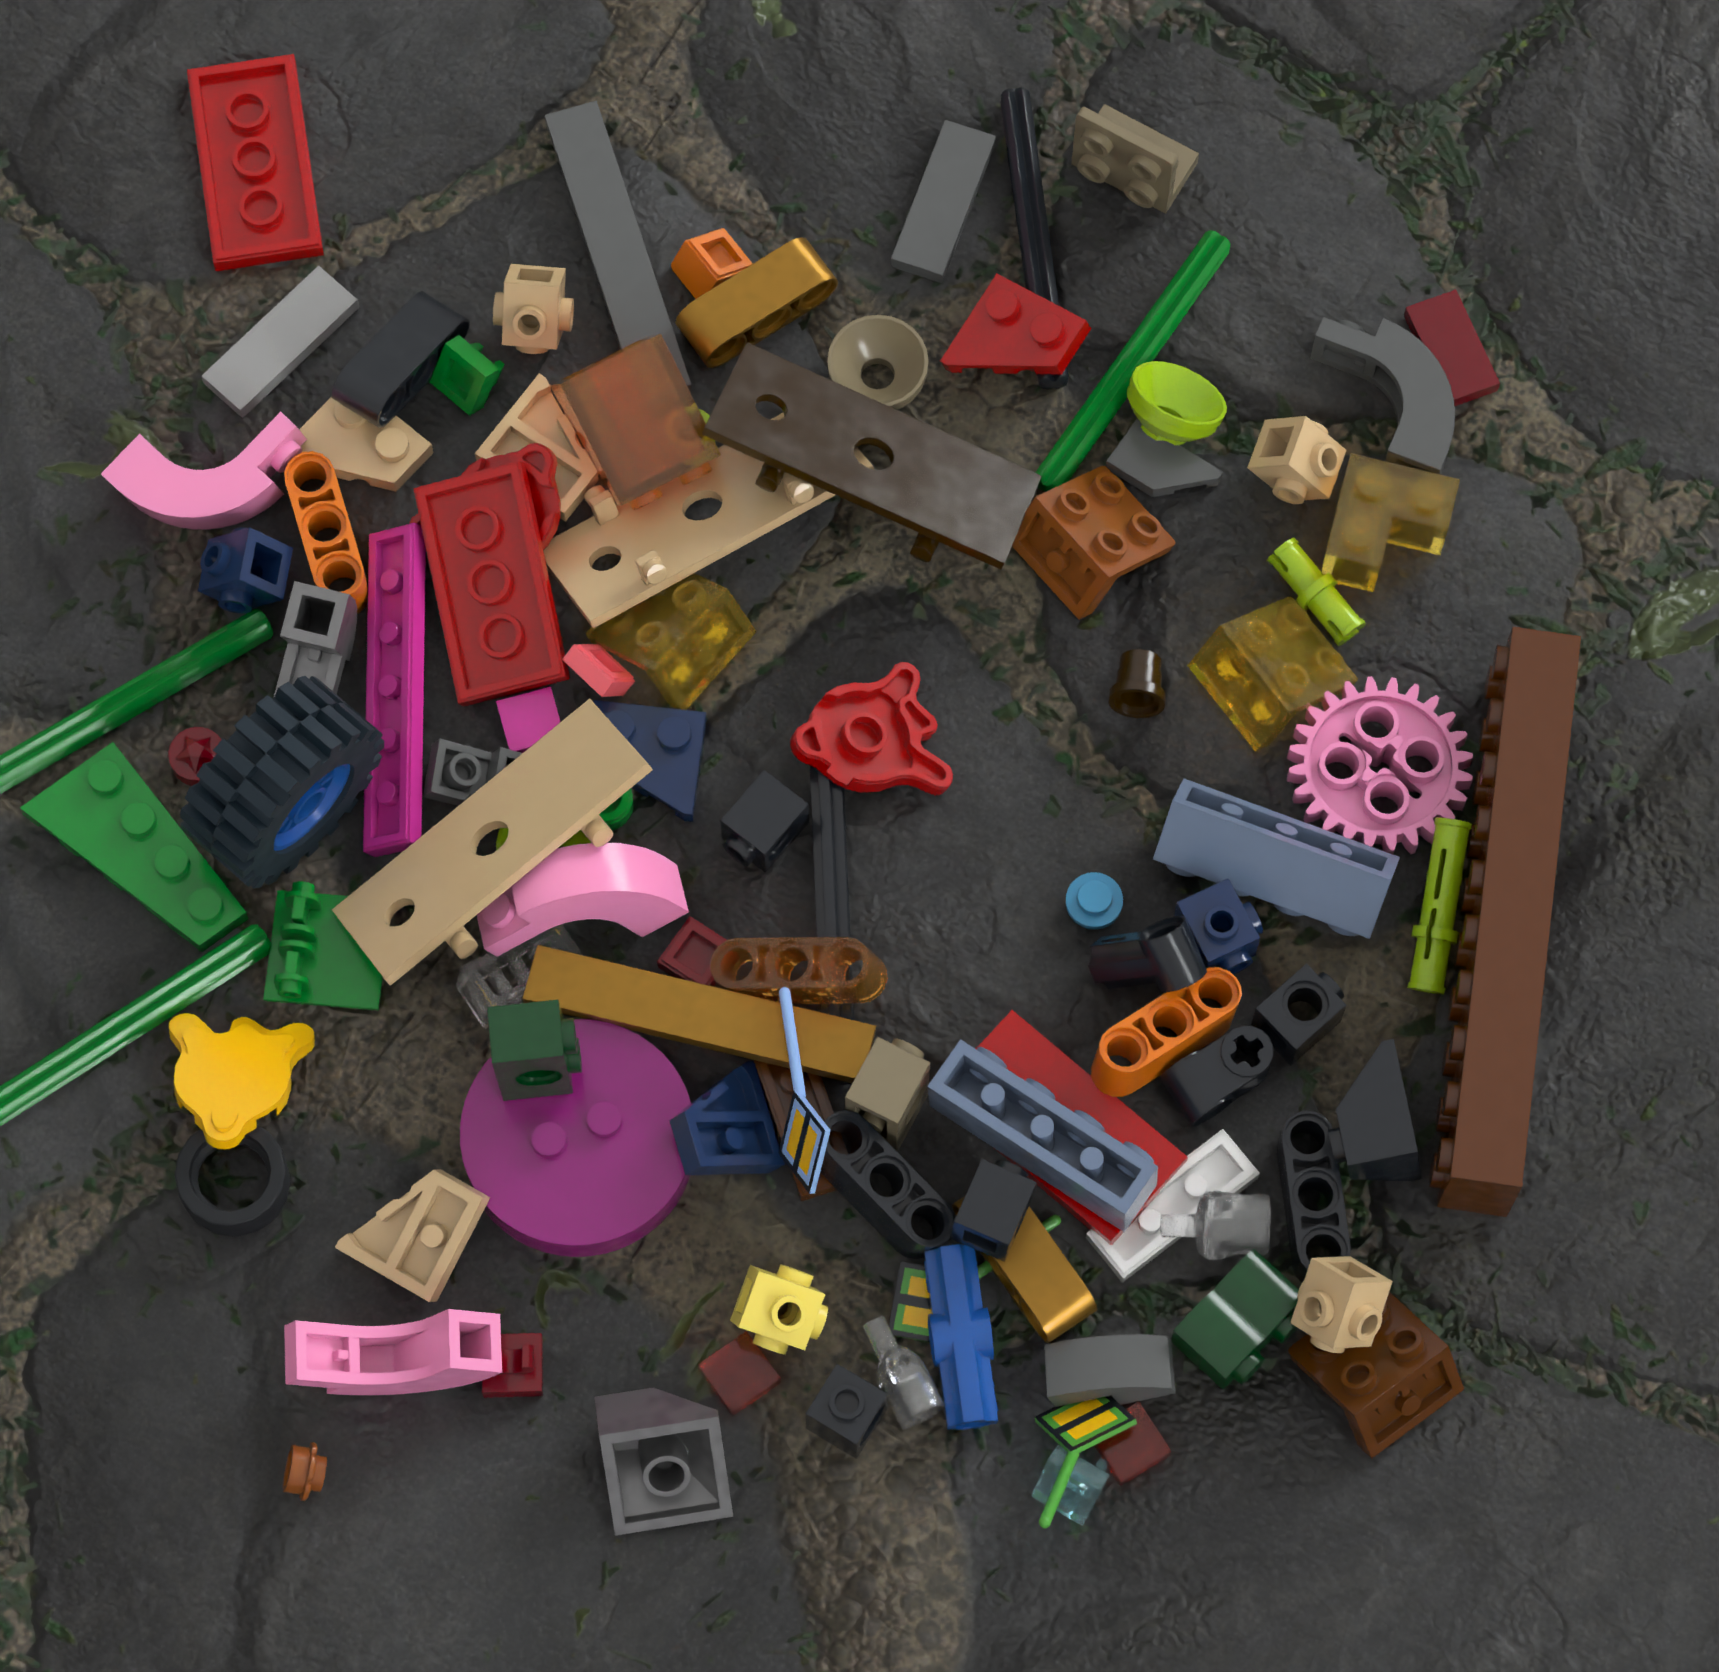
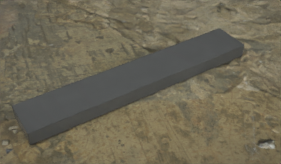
M597 101L544 115L545 124L638 406L643 407L691 393L692 385Z

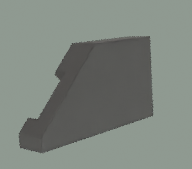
M1138 419L1135 420L1106 461V467L1113 474L1151 497L1174 494L1175 490L1206 485L1207 488L1214 487L1220 483L1223 471L1181 445H1174L1163 440H1154L1140 428L1142 424Z

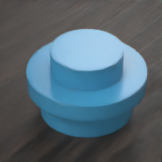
M1097 872L1086 873L1077 877L1070 884L1066 893V909L1071 919L1081 927L1102 929L1114 923L1119 917L1123 906V894L1119 885L1111 877Z

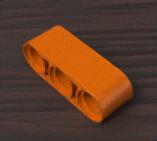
M314 451L302 452L294 456L287 463L284 477L315 586L329 589V585L338 578L346 577L354 580V584L349 589L340 592L349 594L355 599L357 614H359L368 602V584L334 467L330 460L321 453ZM310 479H319L325 482L320 489L313 492L299 489L304 482ZM325 528H333L340 531L330 541L322 542L314 539V536Z
M1209 967L1204 977L1197 982L1180 990L1164 993L1109 1028L1101 1037L1091 1066V1078L1095 1086L1104 1094L1112 1097L1127 1096L1162 1075L1182 1058L1201 1050L1223 1036L1230 1028L1242 996L1241 985L1237 977L1230 971L1220 967ZM1210 998L1216 1000L1221 1004L1222 1008L1208 1007L1201 999ZM1167 1027L1173 1030L1177 1037L1163 1036L1155 1028ZM1122 1056L1128 1059L1132 1065L1129 1067L1119 1066L1112 1062L1109 1057Z

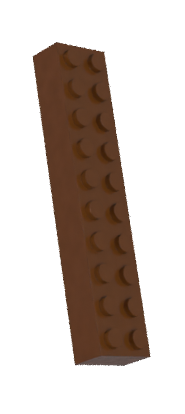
M1512 627L1506 646H1496L1493 666L1489 665L1484 697L1489 699L1490 702L1487 718H1483L1479 738V752H1484L1481 771H1477L1473 791V805H1478L1475 824H1472V828L1469 831L1466 857L1472 859L1469 878L1464 880L1460 912L1470 914H1466L1463 932L1458 934L1454 966L1464 967V970H1459L1457 985L1452 987L1448 1010V1021L1458 1022V1025H1453L1450 1042L1447 1041L1445 1045L1442 1063V1076L1452 1078L1451 1081L1447 1080L1444 1097H1440L1438 1103L1435 1131L1444 1132L1445 1137L1440 1138L1438 1153L1433 1154L1429 1177V1187L1439 1189L1437 1207L1507 1217L1522 1189L1581 636Z

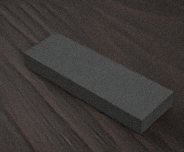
M944 121L892 254L891 267L943 283L996 145L995 135L952 121Z

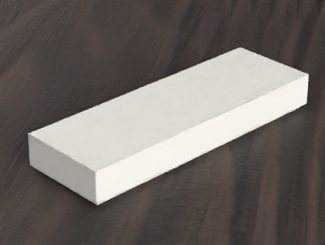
M1224 1129L1220 1130L1187 1156L1188 1160L1166 1183L1156 1198L1113 1245L1106 1242L1092 1229L1086 1233V1239L1122 1283L1259 1178V1171Z

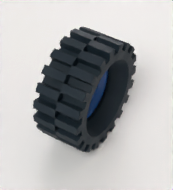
M306 676L298 677L293 685L289 682L278 687L273 699L267 695L256 704V711L250 717L244 715L234 725L236 731L228 740L222 738L213 751L217 754L211 762L202 765L196 775L200 781L189 787L184 798L189 803L181 808L180 818L184 820L180 823L182 830L248 887L260 888L264 882L268 885L276 882L282 871L288 874L297 868L302 856L305 855L309 858L319 848L318 842L326 834L331 836L340 826L337 821L345 812L350 813L359 801L355 797L359 791L367 789L373 778L369 772L379 766L382 758L379 754L384 748V740L381 738L383 736L382 733L314 676H311L310 679Z

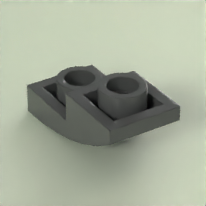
M439 738L431 744L423 797L459 806L522 753L503 747L491 753Z
M1106 1335L1044 1344L1047 1397L1055 1407L1110 1395L1120 1405L1175 1394L1172 1341L1166 1335Z

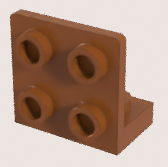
M1102 465L1036 496L1025 511V517L1012 547L1080 620L1095 611L1118 577L1170 552L1175 545V540L1161 526L1160 522L1132 495L1124 483L1106 466Z

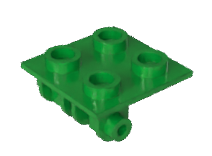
M303 881L293 882L291 891L278 890L263 1000L379 1011L383 976L332 911L333 908L348 896L314 893L315 885Z

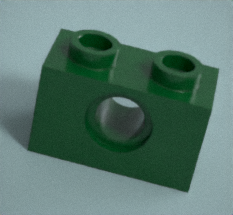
M559 999L487 1007L492 1065L503 1101L572 1094V1074L582 1073L579 1038H576L574 1018L563 1019Z

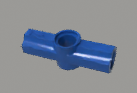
M957 1244L940 1246L936 1249L925 1251L926 1286L931 1306V1314H928L929 1340L934 1367H939L947 1430H968L997 1424L998 1407L990 1360H994L992 1329L988 1308H983L975 1249Z

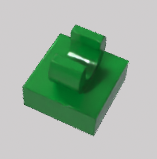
M458 335L445 343L430 383L471 416L484 408L492 387L498 382L504 363L500 360L492 363L481 353L484 346L480 343L470 344Z

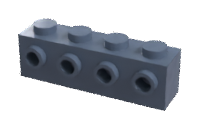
M1183 779L1172 800L1153 860L1166 864L1169 870L1178 875L1187 877L1199 876L1215 883L1229 878L1238 896L1251 895L1273 903L1279 911L1291 916L1305 915L1327 923L1332 930L1346 936L1360 935L1368 939L1371 937L1400 859L1396 855L1187 779Z
M960 1039L927 1086L929 1106L1125 1233L1157 1186L1158 1166L1154 1164L1153 1158L1137 1145L1128 1141L1122 1144L1105 1133L1104 1127L1089 1114L1081 1110L1073 1112L1055 1100V1095L1039 1082L1030 1078L1023 1080L1006 1069L1007 1065L1003 1060L983 1047L975 1049Z

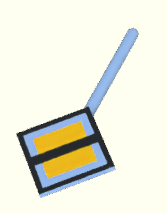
M782 987L779 990L793 1095L778 1153L807 1192L815 1194L831 1130L806 1099L791 993L789 988Z

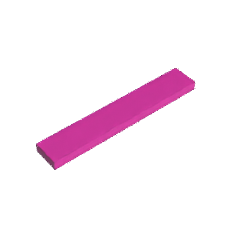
M416 523L369 534L366 720L382 733L383 736L381 738L384 740V748L379 752L382 756L379 766L369 772L373 778L367 789H364L363 852L373 857L402 852L422 836L426 547L422 527Z

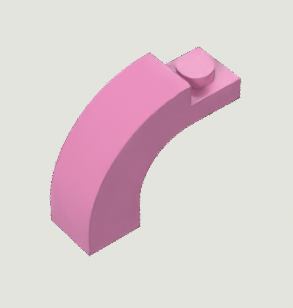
M280 412L233 460L216 468L193 470L178 466L169 461L139 433L101 475L139 510L163 523L187 529L208 530L224 528L253 518L268 509L284 495L270 478L276 471L283 473L287 463L294 456L302 453L300 446L307 438L295 424Z
M592 843L557 848L478 913L477 920L484 949L498 957L550 928L572 921L586 919L608 920L626 927L640 937H644L689 913L678 866L668 858L655 851L635 845L606 843L601 847H596Z
M447 1309L420 1321L397 1325L352 1326L295 1320L284 1326L285 1383L287 1385L327 1388V1394L395 1395L429 1392L472 1384L502 1373L500 1314Z

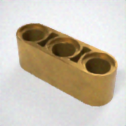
M803 237L796 238L689 303L679 313L675 323L708 368L718 367L741 354L747 342L752 345L759 343L820 305L835 291L838 281L808 240Z
M965 1196L952 1204L956 1216ZM1030 1206L1005 1262L980 1252L984 1259L989 1262L994 1273L1029 1323L1046 1343L1051 1342L1097 1311V1305L1090 1291Z

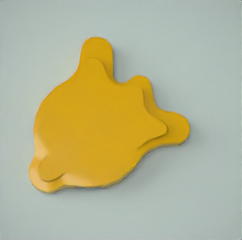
M183 1013L173 1017L169 1022V1035L181 1054L175 1065L174 1092L178 1106L180 1108L184 1106L194 1115L195 1124L203 1130L206 1142L217 1149L236 1147L246 1134L257 1128V1119L268 1115L274 1109L278 1116L285 1107L291 1092L292 1069L300 1059L314 1048V1030L304 1023H292L279 1029L270 1030L248 1017H240L232 1022L228 1032L214 1033L194 1014Z

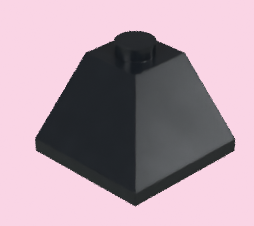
M1394 1039L1385 1040L1380 1043L1336 1108L1339 1127L1328 1129L1335 1164L1347 1162L1350 1179L1420 1180L1422 1176L1418 1149Z

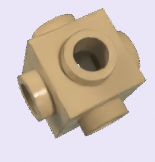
M520 264L510 265L504 281V293H495L493 306V325L502 326V345L516 346L518 351L527 354H541L549 349L557 350L563 331L571 332L574 316V299L565 298L566 268Z
M1307 416L1267 419L1264 421L1247 468L1273 489V494L1280 500L1291 504H1302L1304 500L1330 498L1347 450L1328 435L1329 432L1326 427L1311 421Z
M1351 1256L1311 1258L1305 1280L1298 1291V1301L1291 1324L1311 1335L1310 1342L1314 1346L1328 1352L1343 1353L1345 1348L1370 1347L1381 1327L1382 1312L1393 1281Z

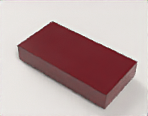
M1456 289L1405 308L1404 318L1411 333L1433 353L1447 376L1454 398V407L1498 391L1499 379Z

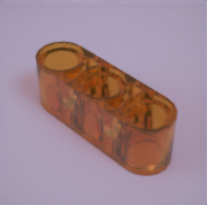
M849 937L734 938L720 944L714 951L710 962L711 974L715 981L726 990L779 1003V990L782 987L789 988L792 1004L870 1002L881 994L888 979L887 968L883 961L859 940ZM807 960L808 966L805 973L797 980L790 981L793 968L801 961ZM863 960V967L858 976L852 980L845 981L846 970L856 961ZM748 961H753L752 970L748 976L736 981V974L741 965Z

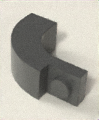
M1323 317L1315 335L1310 359L1371 382L1387 396L1395 411L1397 429L1387 451L1382 473L1434 492L1443 471L1455 426L1454 398L1447 376L1439 361L1416 336L1385 318L1382 319L1376 335L1373 336L1366 333L1361 326L1348 320L1333 321Z

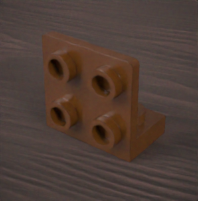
M1390 1292L1382 1312V1324L1374 1337L1372 1346L1345 1348L1343 1353H1332L1314 1346L1310 1342L1311 1335L1307 1334L1288 1349L1292 1361L1344 1410L1358 1446L1371 1458L1375 1457L1465 1390L1449 1346Z

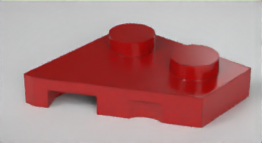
M996 273L940 362L951 373H962L963 368H991L994 374H1016L1023 370H1030L1036 374H1063L1092 328L1085 319Z

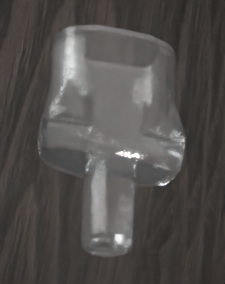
M1223 1191L1206 1192L1200 1197L1196 1214H1161V1237H1195L1197 1251L1204 1258L1210 1260H1220L1234 1255H1247L1252 1249H1255L1261 1255H1267L1270 1244V1198L1268 1194H1236Z
M884 1316L875 1318L863 1325L864 1331L879 1360L876 1368L877 1385L888 1394V1402L902 1429L916 1426L936 1415L944 1407V1403L923 1360L908 1347L898 1346Z

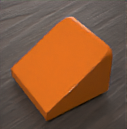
M724 228L685 240L672 261L671 268L693 297L697 299L753 263Z

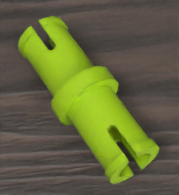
M1291 538L1280 545L1274 551L1275 555H1270L1267 561L1275 567L1298 595L1296 603L1303 611L1310 609L1335 639L1334 642L1341 646L1353 638L1365 626L1366 622L1362 618L1360 619L1335 589L1337 581L1330 573L1324 575L1299 546V542L1295 538Z

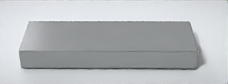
M320 266L316 267L201 376L203 383L243 418L359 309L358 299Z

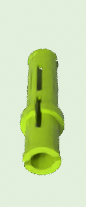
M1435 818L1434 837L1426 875L1419 925H1413L1411 935L1413 938H1417L1410 982H1408L1407 988L1425 993L1444 994L1451 944H1457L1459 932L1453 929L1460 886L1462 884L1469 831L1472 828V824L1456 819Z

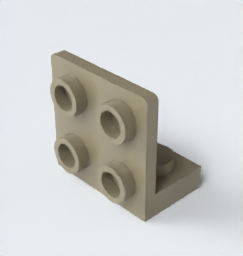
M1106 104L1103 105L1099 113L1082 107L1076 115L1071 164L1076 166L1078 171L1087 179L1096 183L1106 182L1123 191L1128 199L1143 208L1154 207L1166 214L1196 167L1199 153Z

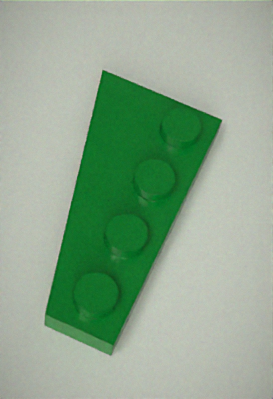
M114 742L20 807L23 816L57 838L66 849L87 861L100 871L109 882L121 891L124 890L143 904L147 911L201 952H204L249 919L244 908Z

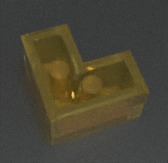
M1350 453L1321 572L1324 575L1330 573L1337 581V584L1374 592L1386 543L1441 555L1460 479Z

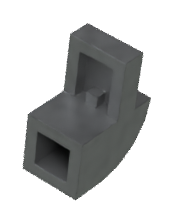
M294 581L280 637L286 640L288 644L275 694L278 687L287 682L293 685L298 677L306 676L310 679L311 676H314L337 695L345 660L350 661L356 632L357 604L351 595Z

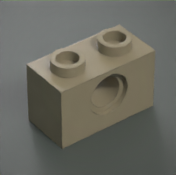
M877 1036L845 1096V1110L856 1112L865 1118L898 1152L928 1096L927 1086L929 1085L930 1062L924 1060V1053L909 1042L893 1039L892 1043Z

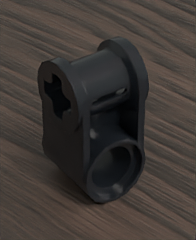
M1240 1026L1232 1029L1229 1033L1202 1050L1195 1051L1168 1068L1159 1079L1191 1127H1196L1219 1114L1234 1100L1259 1086L1266 1079L1273 1058V1045L1270 1038L1261 1029L1253 1026ZM1238 1048L1244 1054H1250L1253 1051L1257 1054L1254 1067H1251L1246 1061L1238 1064L1234 1062Z

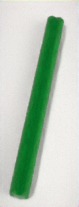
M1214 230L1204 233L1035 472L1042 476L1037 486L1040 490L1047 492L1068 482L1127 399V388L1136 367L1142 363L1151 362L1156 358L1229 254L1231 243L1226 237Z
M253 609L251 612L246 613L1 754L0 794L270 639L273 636V629L266 615L260 609Z
M258 924L250 925L0 1086V1127L267 956L270 952L271 941L264 930Z

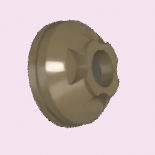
M871 315L853 320L838 332L829 348L827 366L830 380L898 410L913 401L921 391L927 377L929 361L927 348L921 336L913 327L891 316ZM873 364L885 365L894 374L893 382L883 389L870 388L864 384L861 378L864 369Z

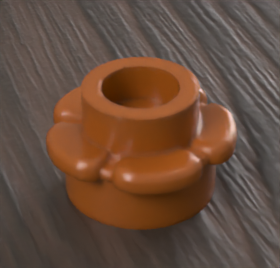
M310 1442L309 1447L292 1444L287 1457L283 1478V1492L298 1494L301 1501L307 1500L310 1491L321 1492L325 1479L327 1457L316 1455L317 1444L315 1442Z

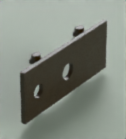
M748 342L702 432L704 436L764 462L755 483L763 490L775 492L786 472L919 532L910 554L923 562L931 561L939 542L1001 570L1025 517V511L1029 507L1042 477L1035 472ZM761 401L772 402L782 409L784 418L779 420L767 419L758 413L755 404ZM864 444L877 446L889 456L891 465L883 470L867 468L855 457L854 448Z

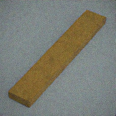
M537 945L522 998L523 1003L559 999L562 1014L608 1022L628 1030L790 1068L779 1002ZM793 1006L802 1072L853 1083L872 1048L876 1026Z

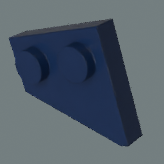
M594 700V704L653 769L636 783L632 789L645 797L650 795L675 810L676 816L680 819L693 822L707 721L706 712Z
M747 1061L733 1069L669 1120L685 1175L771 1173L785 1165L784 1160L778 1153L779 1143L754 1061Z

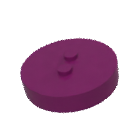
M574 1019L576 1038H579L582 1073L572 1074L573 1093L503 1101L493 1069L492 1058L490 1057L478 1072L466 1096L460 1122V1147L470 1186L491 1197L484 1211L505 1233L515 1240L545 1253L569 1257H586L606 1254L635 1243L659 1226L677 1205L691 1175H685L669 1120L691 1104L680 1075L666 1056L652 1043L640 1035L612 1023L599 1020Z

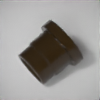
M1132 649L1121 654L1116 683L1109 691L1108 703L1115 712L1132 718H1149L1160 714L1164 710L1166 693L1161 688V657L1152 651L1144 649Z

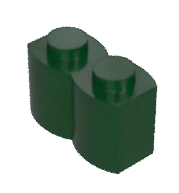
M1252 1249L1173 1330L1171 1341L1221 1389H1224L1234 1379L1242 1385L1265 1361V1358L1259 1352L1274 1338L1281 1344L1284 1343L1298 1329V1327L1291 1324V1320L1298 1301L1299 1289L1261 1254Z

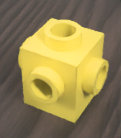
M780 1264L777 1274L750 1265L730 1321L739 1328L755 1333L752 1341L753 1344L786 1355L789 1345L806 1350L809 1338L818 1339L826 1322L828 1306L822 1304L825 1294L810 1286L814 1276ZM788 1302L787 1311L783 1315L778 1316L779 1308Z

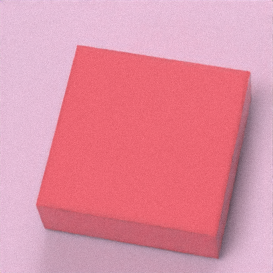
M574 644L562 659L601 697L624 696L635 682L634 677L599 644Z

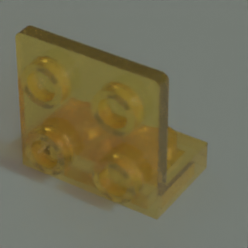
M693 573L599 626L591 627L586 635L593 644H599L606 651L645 670L670 706L676 709L687 710L757 631L727 588Z
M1286 597L1220 625L1187 665L1255 752L1269 746L1297 712L1308 708L1310 705L1313 706L1322 702L1326 691L1338 695L1342 693L1344 682L1350 681L1354 686L1358 681V678L1345 663L1343 657L1332 647L1311 621L1307 612L1292 597Z

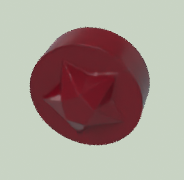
M191 727L180 732L172 740L168 751V758L175 776L181 782L193 786L200 781L196 775L202 765L211 762L217 754L213 750L222 740L219 735L208 728Z

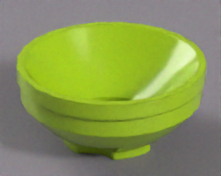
M1163 361L1142 363L1136 367L1127 388V397L1131 408L1142 424L1140 428L1156 441L1163 440L1174 445H1182L1186 442L1209 437L1215 433L1227 412L1224 397L1214 385L1201 375L1173 363Z

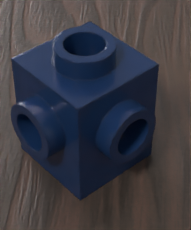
M250 527L235 528L232 533L208 539L207 547L202 554L200 562L202 572L198 592L218 600V605L222 609L233 613H249L252 611V608L281 601L284 599L293 547Z
M1229 878L1177 902L1174 916L1186 918L1206 968L1220 967L1235 975L1252 964L1253 960L1251 957L1256 956L1260 941L1259 934L1263 933V927L1250 902L1241 903Z

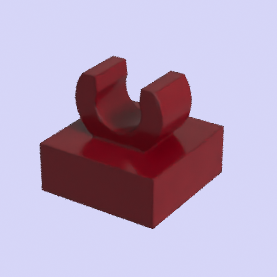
M542 1333L501 1334L502 1373L482 1380L484 1398L543 1396Z

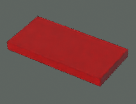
M289 54L187 69L215 271L323 256L324 251L295 55Z
M518 460L413 488L458 704L464 707L569 680L568 665L562 660L565 656L525 464Z
M1013 1010L979 1044L978 1047L991 1051L1003 1060L1007 1065L1006 1069L1023 1080L1030 1078L1039 1082L1055 1095L1057 1102L1073 1112L1081 1110L1089 1114L1104 1127L1105 1133L1122 1144L1128 1141L1137 1145L1153 1158L1154 1164L1158 1166L1157 1186L1131 1224L1188 1160V1157L1121 1100L1101 1092L1095 1086L1090 1074ZM998 1151L1008 1161L1025 1170L1028 1178L1037 1182L1036 1184L1110 1245H1113L1124 1233Z

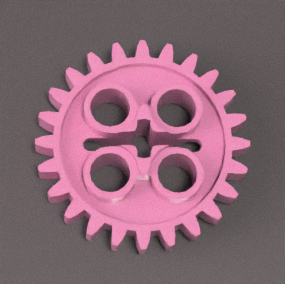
M1372 676L1367 677L1364 692L1361 693L1357 692L1350 681L1344 682L1342 700H1339L1331 692L1326 691L1321 702L1324 711L1311 705L1307 708L1305 719L1310 726L1304 724L1296 725L1293 738L1300 744L1290 745L1287 755L1288 760L1298 764L1289 768L1287 782L1302 784L1294 790L1292 801L1296 804L1310 802L1304 815V822L1310 823L1321 818L1324 821L1322 829L1333 833L1337 831L1346 838L1359 841L1371 847L1374 844H1381L1383 851L1394 854L1396 843L1402 842L1410 854H1414L1418 846V835L1432 844L1435 818L1455 819L1456 817L1450 809L1463 810L1467 797L1459 790L1469 789L1473 780V775L1461 771L1470 767L1473 753L1457 751L1465 744L1467 733L1466 731L1449 732L1456 714L1448 712L1438 717L1435 713L1439 701L1437 695L1431 697L1423 704L1417 700L1419 685L1414 684L1406 695L1398 693L1397 679L1393 677L1390 679L1386 691H1378ZM1370 721L1378 722L1387 729L1389 734L1381 738L1371 737L1362 730L1361 725ZM1345 736L1351 740L1352 744L1340 742L1339 738ZM1412 756H1422L1430 761L1433 769L1425 773L1417 772L1410 768L1406 759ZM1334 762L1344 763L1350 767L1354 775L1350 778L1338 779L1327 771L1326 766ZM1381 762L1389 766V769L1382 768L1378 773L1370 769V766L1377 767ZM1408 791L1420 793L1421 797L1415 799L1409 795ZM1376 797H1388L1397 804L1399 810L1391 814L1381 813L1372 806L1371 800Z

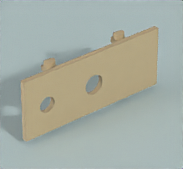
M781 413V414H779L778 416H776V417H774V418H772V419H770V420H779V419H782V418H784V413ZM723 445L616 504L609 490L605 491L602 485L590 488L585 492L584 499L591 507L594 516L552 538L548 547L543 550L546 566L591 627L595 628L832 498L835 494L786 472L775 492L763 490L755 483L764 462ZM855 447L854 454L857 460L867 468L874 469L873 465L858 447ZM703 498H714L722 502L720 510L705 520L696 521L685 516L686 510L695 501ZM606 554H616L621 557L618 564L611 569L598 571L592 568L595 560Z
M589 698L339 903L332 911L390 986L444 941L447 942L460 959L467 958L475 952L478 944L464 925L579 830L596 847H601L608 843L613 837V831L599 814L653 769ZM498 828L509 829L508 837L499 850L486 856L476 854L477 846L486 834ZM415 905L412 916L405 923L399 926H390L393 915L404 906Z

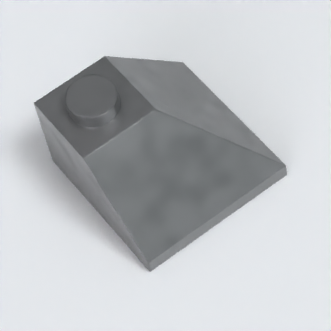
M656 1388L594 1397L615 1536L733 1517L718 1410Z

